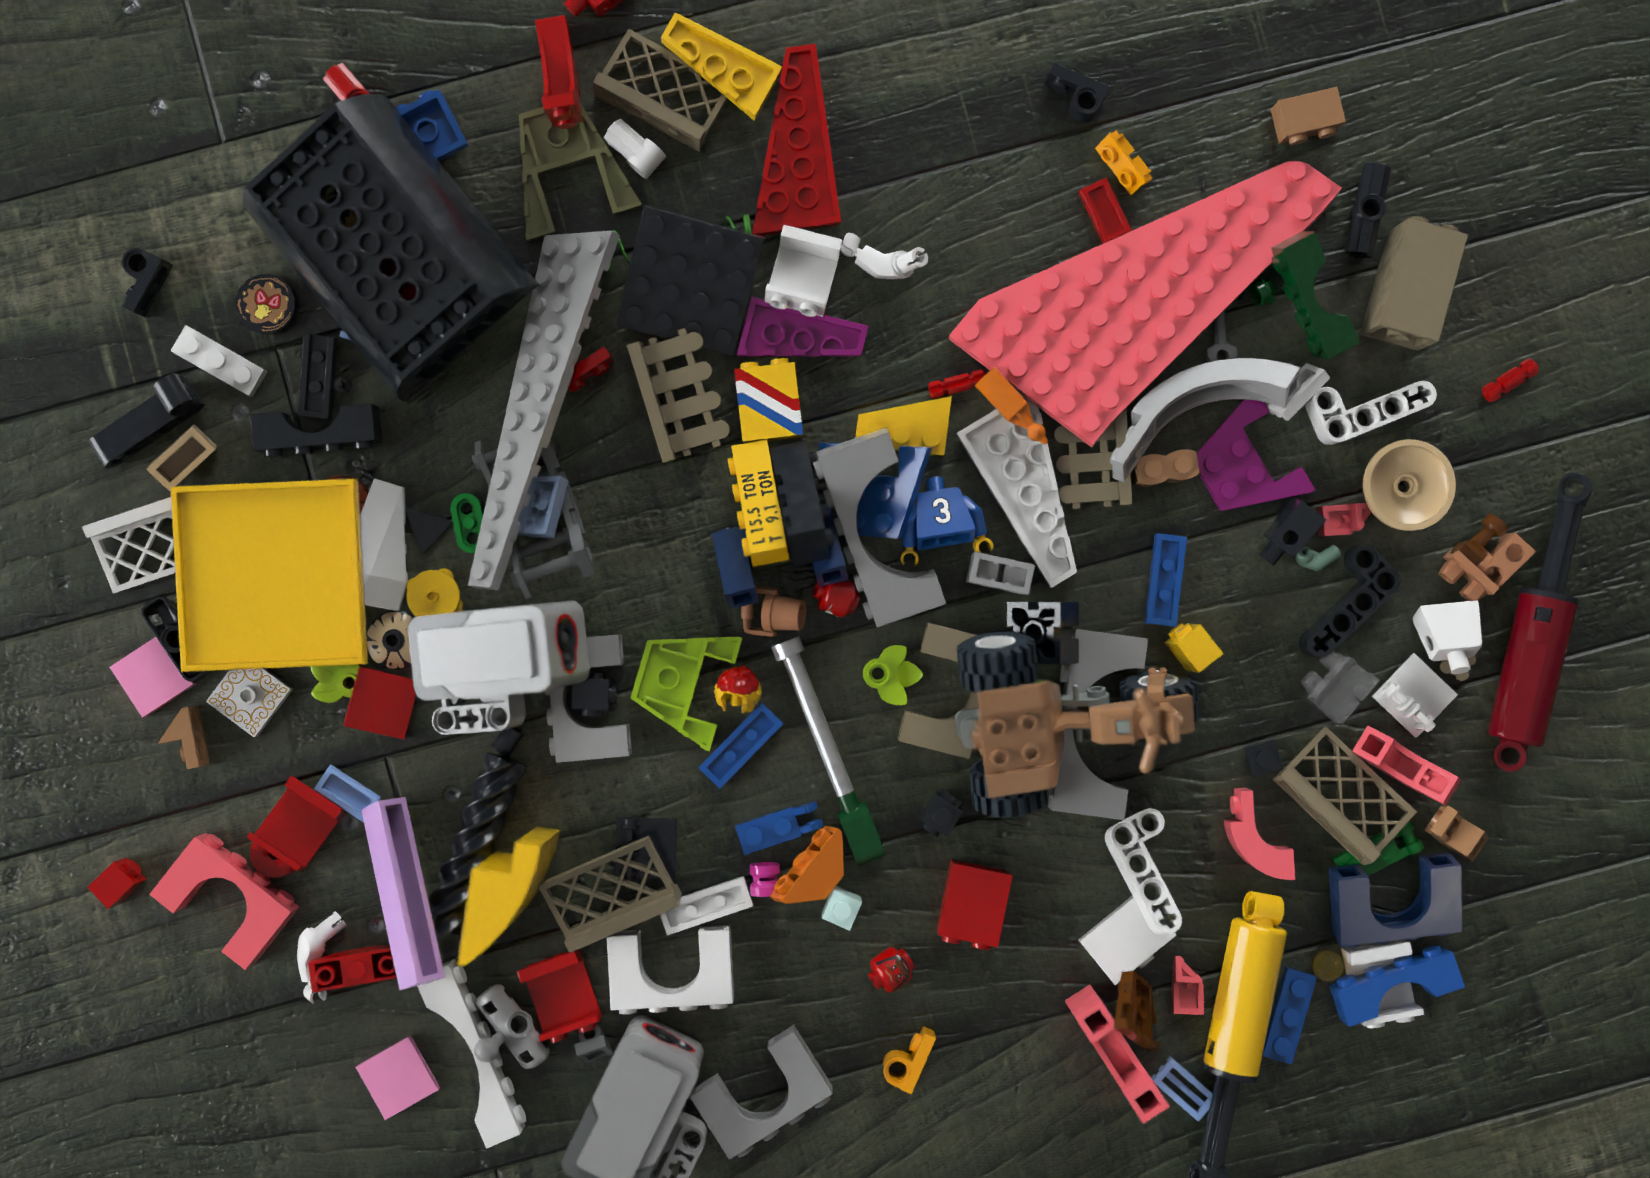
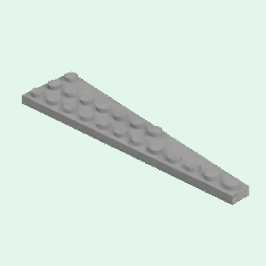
M613 231L544 236L535 275V281L539 285L532 291L468 586L488 590H499L513 550V544L521 526L518 521L520 512L524 506H528L531 495L527 494L532 477H538L541 466L537 465L542 448L547 449L573 374L574 365L581 351V345L579 344L581 334L585 329H588L592 319L588 316L593 300H598L601 289L598 288L602 272H608L620 235Z

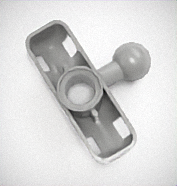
M496 984L489 987L478 996L476 1004L497 1033L491 1038H482L477 1042L474 1051L477 1059L482 1062L493 1061L499 1053V1046L505 1043L523 1068L531 1069L540 1065L548 1058L550 1049L540 1042L538 1037L540 1034L533 1026L531 1015L521 1010L515 1000L505 994V987L503 985ZM492 1001L498 1011L489 1014L483 1005ZM512 1019H515L519 1025L517 1033L511 1029ZM526 1050L534 1058L529 1063H525L520 1057V1054Z

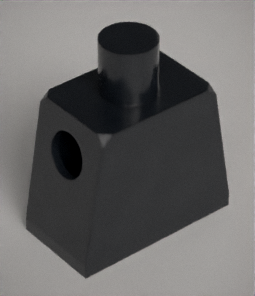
M1292 497L1263 536L1270 540V542L1259 556L1273 566L1284 553L1292 557L1296 556L1327 519L1303 501ZM1290 531L1289 539L1283 541L1284 533Z

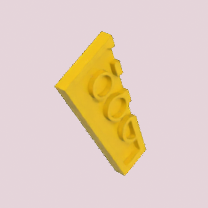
M676 12L661 36V43L752 120H756L781 75L782 66Z

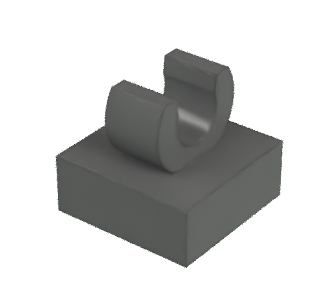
M598 1025L594 1028L595 1036L592 1039H587L585 1032L578 1033L581 1042L574 1044L577 1057L585 1064L614 1055L612 1043L604 1036L603 1030Z

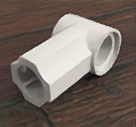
M621 118L607 129L603 137L611 147L627 159L626 162L644 179H647L666 158L664 152L648 138H642Z

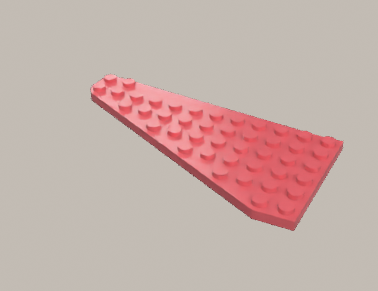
M1300 161L1282 163L979 299L949 335V340L987 369L992 370L996 367L1020 394L1092 448L1113 421L1272 263L1274 255L1271 247L1302 231H1306L1339 194L1342 187L1307 163Z

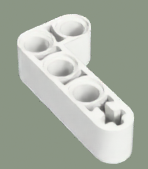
M1418 381L1346 410L1337 390L1332 387H1322L1305 403V407L1318 439L1324 444L1333 445L1427 408L1434 403L1437 393L1435 387L1430 382ZM1420 392L1422 398L1408 403L1407 397ZM1319 395H1323L1328 400L1326 410L1318 405L1317 399ZM1387 400L1391 401L1395 406L1393 415L1389 414L1385 409ZM1359 411L1363 412L1367 417V424L1365 426L1360 425L1357 421ZM1331 423H1335L1339 427L1340 432L1337 438L1333 437L1329 432V425Z
M1149 808L1107 829L1105 842L1149 928L1158 935L1174 933L1180 928L1182 917L1143 843L1158 835L1163 830L1165 823L1163 815L1158 810ZM1143 816H1147L1153 821L1154 828L1152 831H1147L1143 828L1141 823ZM1117 829H1121L1127 834L1125 845L1116 841L1115 832ZM1131 857H1136L1141 861L1142 869L1139 873L1134 872L1130 868L1129 860ZM1147 884H1150L1156 890V897L1153 901L1147 899L1144 894V888ZM1163 904V907H1159L1156 910L1151 908V906ZM1168 915L1170 920L1166 925H1161L1159 920L1163 916Z

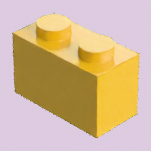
M1181 623L1168 633L1170 638L1164 642L1186 671L1200 673L1224 654L1201 624L1187 623L1183 625Z

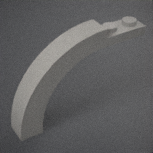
M1235 358L1197 365L1169 377L1150 390L1131 411L1132 426L1127 431L1124 443L1120 448L1117 447L1113 451L1110 459V464L1113 468V478L1124 483L1159 431L1175 417L1194 407L1219 400L1247 399L1267 402L1285 408L1299 387L1300 367L1267 359Z

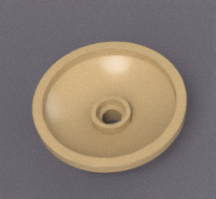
M1400 440L1383 447L1371 458L1363 477L1364 498L1370 511L1385 525L1403 531L1424 529L1438 522L1451 507L1456 491L1455 474L1449 460L1439 449L1420 440ZM1401 481L1406 485L1404 492H1401L1398 488V484Z

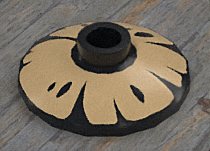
M392 610L380 614L372 621L366 634L367 650L376 664L391 670H401L412 666L408 626L415 616L405 611ZM391 635H395L398 638V643L395 646L389 644L388 640Z

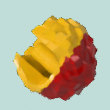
M744 665L725 670L719 676L714 686L717 704L722 707L724 712L726 711V701L730 700L729 703L732 706H740L742 704V713L752 712L762 694L761 684L756 675L752 672V669Z

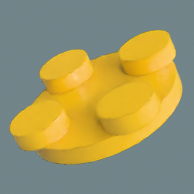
M446 568L427 570L419 573L407 582V604L415 617L463 610L460 589L454 580V574L451 570Z

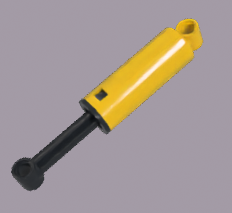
M1249 891L1245 895L1242 904L1243 918L1236 917L1231 922L1202 1064L1204 1070L1216 1075L1200 1158L1190 1164L1187 1178H1229L1228 1169L1224 1166L1240 1083H1254L1258 1079L1287 937L1286 930L1278 926L1284 916V901L1280 896Z

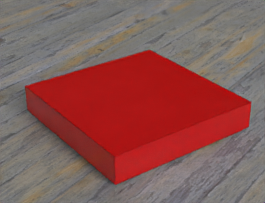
M359 666L343 726L404 740L417 695L413 679Z

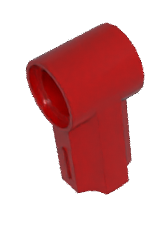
M343 62L333 65L326 71L323 80L341 101L355 96L370 94Z

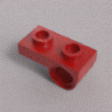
M602 347L581 362L575 363L567 391L570 393L578 391L585 385L584 380L592 375H595V377L601 376L611 368L609 364L614 362L605 347Z

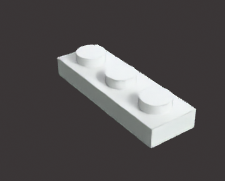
M185 325L171 349V352L251 397L254 396L268 372Z
M741 876L681 897L678 907L664 912L660 916L666 934L670 935L752 907L754 903L745 877Z

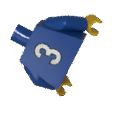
M934 476L927 479V492L917 494V503L913 505L904 536L902 537V546L905 547V550L901 554V563L904 565V556L908 553L915 556V565L918 563L919 556L914 550L916 545L919 551L973 542L974 551L981 553L979 544L986 541L988 550L992 551L993 543L985 536L987 528L981 508L968 496L962 495L959 488L945 489L942 477Z

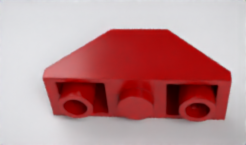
M374 945L344 950L308 961L312 993L397 978L390 945Z

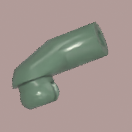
M1331 545L1320 553L1310 550L1307 546H1303L1296 554L1295 559L1301 567L1320 571L1341 558L1342 555L1335 545Z

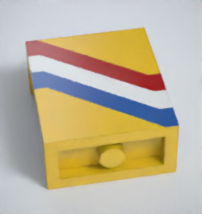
M788 358L771 360V365L759 366L758 362H746L740 364L741 368L734 369L743 443L765 439L769 442L803 438L795 362L789 363Z

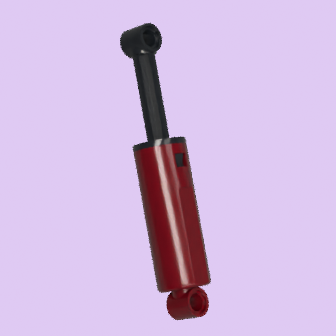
M1569 473L1560 479L1558 484V506L1538 589L1522 587L1487 729V733L1490 736L1500 738L1499 745L1494 751V760L1505 771H1517L1526 765L1529 745L1542 747L1545 744L1579 602L1578 598L1564 595L1563 593L1583 510L1591 496L1592 490L1589 479L1581 473ZM1573 482H1578L1584 486V491L1580 496L1571 497L1566 494V487ZM1513 747L1519 751L1520 759L1516 764L1509 765L1503 760L1502 754L1506 748Z

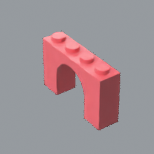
M206 833L195 836L149 895L169 911L175 913L184 909L202 885L210 878H223L236 884L246 900V917L241 927L221 952L246 970L256 964L300 907L294 903L295 899L291 894L284 890H278L271 885L269 877L262 875L258 871L255 872L248 867L244 857L235 852L231 853L224 848V843L217 836Z
M1089 984L1066 999L1065 1002L1142 1123L1144 1124L1169 1108L1166 1100L1122 1033L1114 1029V1019Z

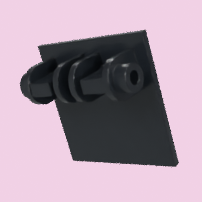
M616 817V849L649 836L670 878L676 879L677 818ZM643 847L633 851L630 860L648 866L650 856L646 848ZM615 862V876L621 877L624 864ZM628 866L623 879L634 881L635 878H643L645 872ZM648 873L646 879H661V877Z

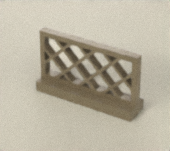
M630 29L627 30L603 72L598 73L593 81L594 96L698 152L702 149L708 132L728 100L723 94L720 98L707 100L704 88L712 86L708 81H701V78H704L676 54ZM633 41L642 46L644 54L628 58L626 48L629 43ZM663 57L669 61L670 69L654 71L651 60ZM647 61L650 74L634 77L631 65ZM627 66L630 79L617 81L610 77L614 69ZM689 71L695 75L697 83L681 86L677 74ZM673 75L677 88L660 91L657 79ZM653 80L656 93L644 95L638 91L636 84ZM699 89L703 102L687 106L683 93ZM679 94L683 107L671 110L665 106L663 98ZM706 109L708 119L701 126L691 120L689 112Z
M1326 726L1273 778L1291 798L1363 866L1373 863L1379 857L1383 848L1417 813L1414 808ZM1323 737L1333 744L1334 756H1318V742ZM1312 750L1313 756H1306ZM1300 761H1313L1314 777H1303L1294 768ZM1319 761H1334L1335 778L1320 777ZM1340 761H1351L1356 766L1357 778H1341ZM1320 782H1336L1337 799H1326L1321 794ZM1342 782H1357L1358 799H1343ZM1363 782H1373L1379 788V799H1364ZM1343 803L1359 805L1360 821H1349L1344 816ZM1365 804H1380L1381 821H1366ZM1386 804H1397L1405 814L1399 821H1387ZM1366 825H1381L1382 839L1376 845L1367 838ZM1388 825H1394V826L1388 831Z
M649 836L542 881L538 885L565 936L564 944L569 953L678 907L682 896L681 890L671 880ZM645 847L650 856L648 866L630 860L633 851ZM610 861L624 864L621 877L603 872L605 864ZM628 866L645 872L641 884L623 879ZM588 873L597 876L593 889L577 884L578 875ZM648 873L661 877L665 886L657 890L644 886ZM600 878L618 884L614 896L596 890ZM557 884L570 888L566 901L554 897L549 888ZM623 885L637 890L636 899L626 901L617 898L620 886ZM573 890L590 895L586 908L569 902ZM593 897L610 902L609 910L603 913L591 910L590 906ZM566 909L584 914L582 921L569 926L564 917Z

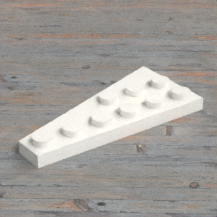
M1020 394L1028 402L1033 422L1042 425L1043 421L1039 408ZM995 409L962 429L956 435L1049 588H1052L1077 573L1066 530L1063 508L1057 491L1058 487L1048 443L1044 445L1039 441H1032L1027 435L1028 429L1008 422Z

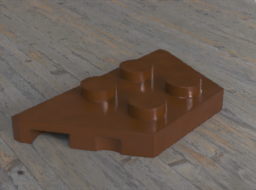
M1122 971L1121 981L1118 983L1119 995L1114 1029L1148 1051H1160V1041H1154L1152 1038V1024H1156L1157 1020L1151 984L1135 971Z

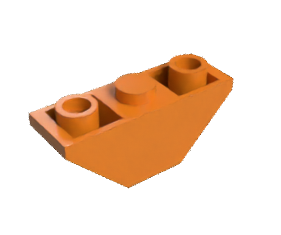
M824 826L816 831L812 837V843L805 851L796 856L793 861V867L775 883L774 891L770 897L784 904L826 899L844 876L842 831L839 828Z

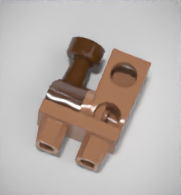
M1491 513L1482 520L1484 528L1471 540L1457 543L1452 551H1449L1443 557L1446 562L1438 572L1449 584H1454L1463 576L1468 583L1459 593L1467 601H1476L1485 595H1494L1499 587L1536 552L1517 533H1505L1508 530V526ZM1493 536L1501 537L1497 541L1498 544L1489 553L1485 546Z

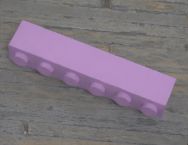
M406 797L377 801L361 809L399 990L445 978Z

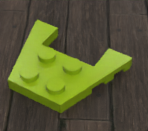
M737 636L647 640L630 699L671 725L685 737L700 745L704 750L710 751L718 724L688 716L704 657L709 656L736 664L743 638Z

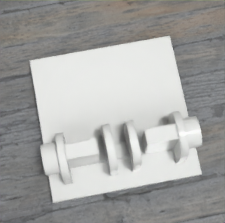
M1412 653L1372 697L1417 738L1424 730L1430 732L1436 724L1433 720L1458 694L1415 653Z

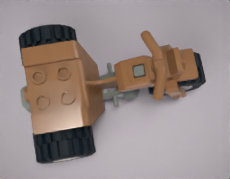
M993 632L971 637L957 646L961 687L978 693L979 705L978 708L957 712L955 717L957 735L962 739L965 748L978 749L983 759L971 766L969 774L973 808L984 815L1018 817L1036 812L1048 804V789L1055 787L1058 782L1065 745L1063 729H1076L1078 742L1083 741L1082 729L1090 730L1092 741L1099 744L1136 743L1140 738H1146L1147 743L1140 762V771L1149 773L1153 768L1159 745H1167L1168 742H1180V734L1194 732V722L1198 721L1200 717L1198 682L1196 677L1188 673L1167 670L1161 667L1160 670L1150 668L1148 671L1134 674L1125 678L1119 684L1121 702L1110 703L1109 693L1106 692V688L1103 686H1092L1087 688V692L1079 693L1078 685L1074 684L1072 686L1073 694L1060 696V686L1050 681L1035 683L1038 679L1035 640L1030 636L1015 632ZM1062 706H1067L1068 710H1063ZM1072 706H1080V708L1072 709Z

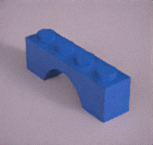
M1433 945L1424 948L1421 954L1397 957L1393 960L1394 963L1370 966L1365 969L1363 974L1357 976L1349 974L1337 978L1336 983L1328 986L1339 1019L1351 1027L1377 1018L1383 996L1389 989L1400 983H1418L1425 991L1435 997L1464 988L1465 986L1454 953L1444 947H1440V945Z

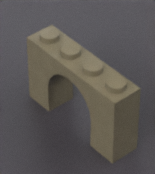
M927 623L919 652L953 660L958 663L957 646L961 642L977 635ZM970 693L969 700L962 710L978 708V693ZM904 710L897 738L898 741L970 759L971 753L976 754L977 749L965 748L962 739L958 737L956 714L947 718H935Z

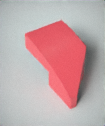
M1367 503L1316 507L1317 513L1327 519L1318 529V537L1351 535L1354 531H1361L1365 526V520L1372 513Z
M1174 956L1171 1014L1204 1015L1203 979L1194 973L1181 956Z

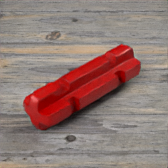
M1531 358L1526 359L1519 364V368L1515 366L1496 378L1495 383L1490 382L1482 388L1483 397L1488 402H1494L1501 397V393L1506 394L1525 382L1524 378L1530 379L1538 374V364Z
M980 369L972 371L970 375L964 373L945 378L943 382H940V380L930 382L928 384L930 397L935 399L943 397L945 393L951 395L970 390L972 386L975 387L986 375L985 371Z

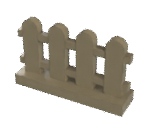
M686 328L678 330V337L659 343L656 337L648 339L649 346L644 347L643 342L627 345L663 463L677 459V452L680 451L683 452L684 456L691 455L690 448L712 442L713 448L720 446V439L727 437L730 433V425L723 420L714 422L711 410L721 405L722 399L720 394L715 391L705 392L702 381L712 376L713 369L707 362L696 363L693 354L694 351L702 348L704 344L703 337L696 332L687 334ZM685 354L688 366L669 372L666 371L665 360ZM656 364L659 375L653 376L650 365ZM694 384L697 392L696 396L679 401L675 400L672 390ZM661 393H665L668 403L663 406L659 397ZM703 413L705 425L684 430L681 419ZM671 422L674 423L676 434L672 435L668 423Z
M1126 409L1113 421L1097 441H1100V453L1077 454L1076 443L1085 442L1064 426L1056 428L1054 432L1056 441L1060 444H1069V455L1059 457L1056 462V467L1060 473L1071 475V485H1065L1059 489L1058 495L1061 502L1072 504L1073 509H1080V503L1104 501V507H1112L1111 501L1115 500L1120 501V507L1132 506L1131 476L1129 475L1124 483L1121 481L1110 482L1109 471H1113L1110 459L1113 452H1108L1107 441L1116 440V448H1120L1124 443L1128 431ZM1102 471V483L1079 484L1078 473Z

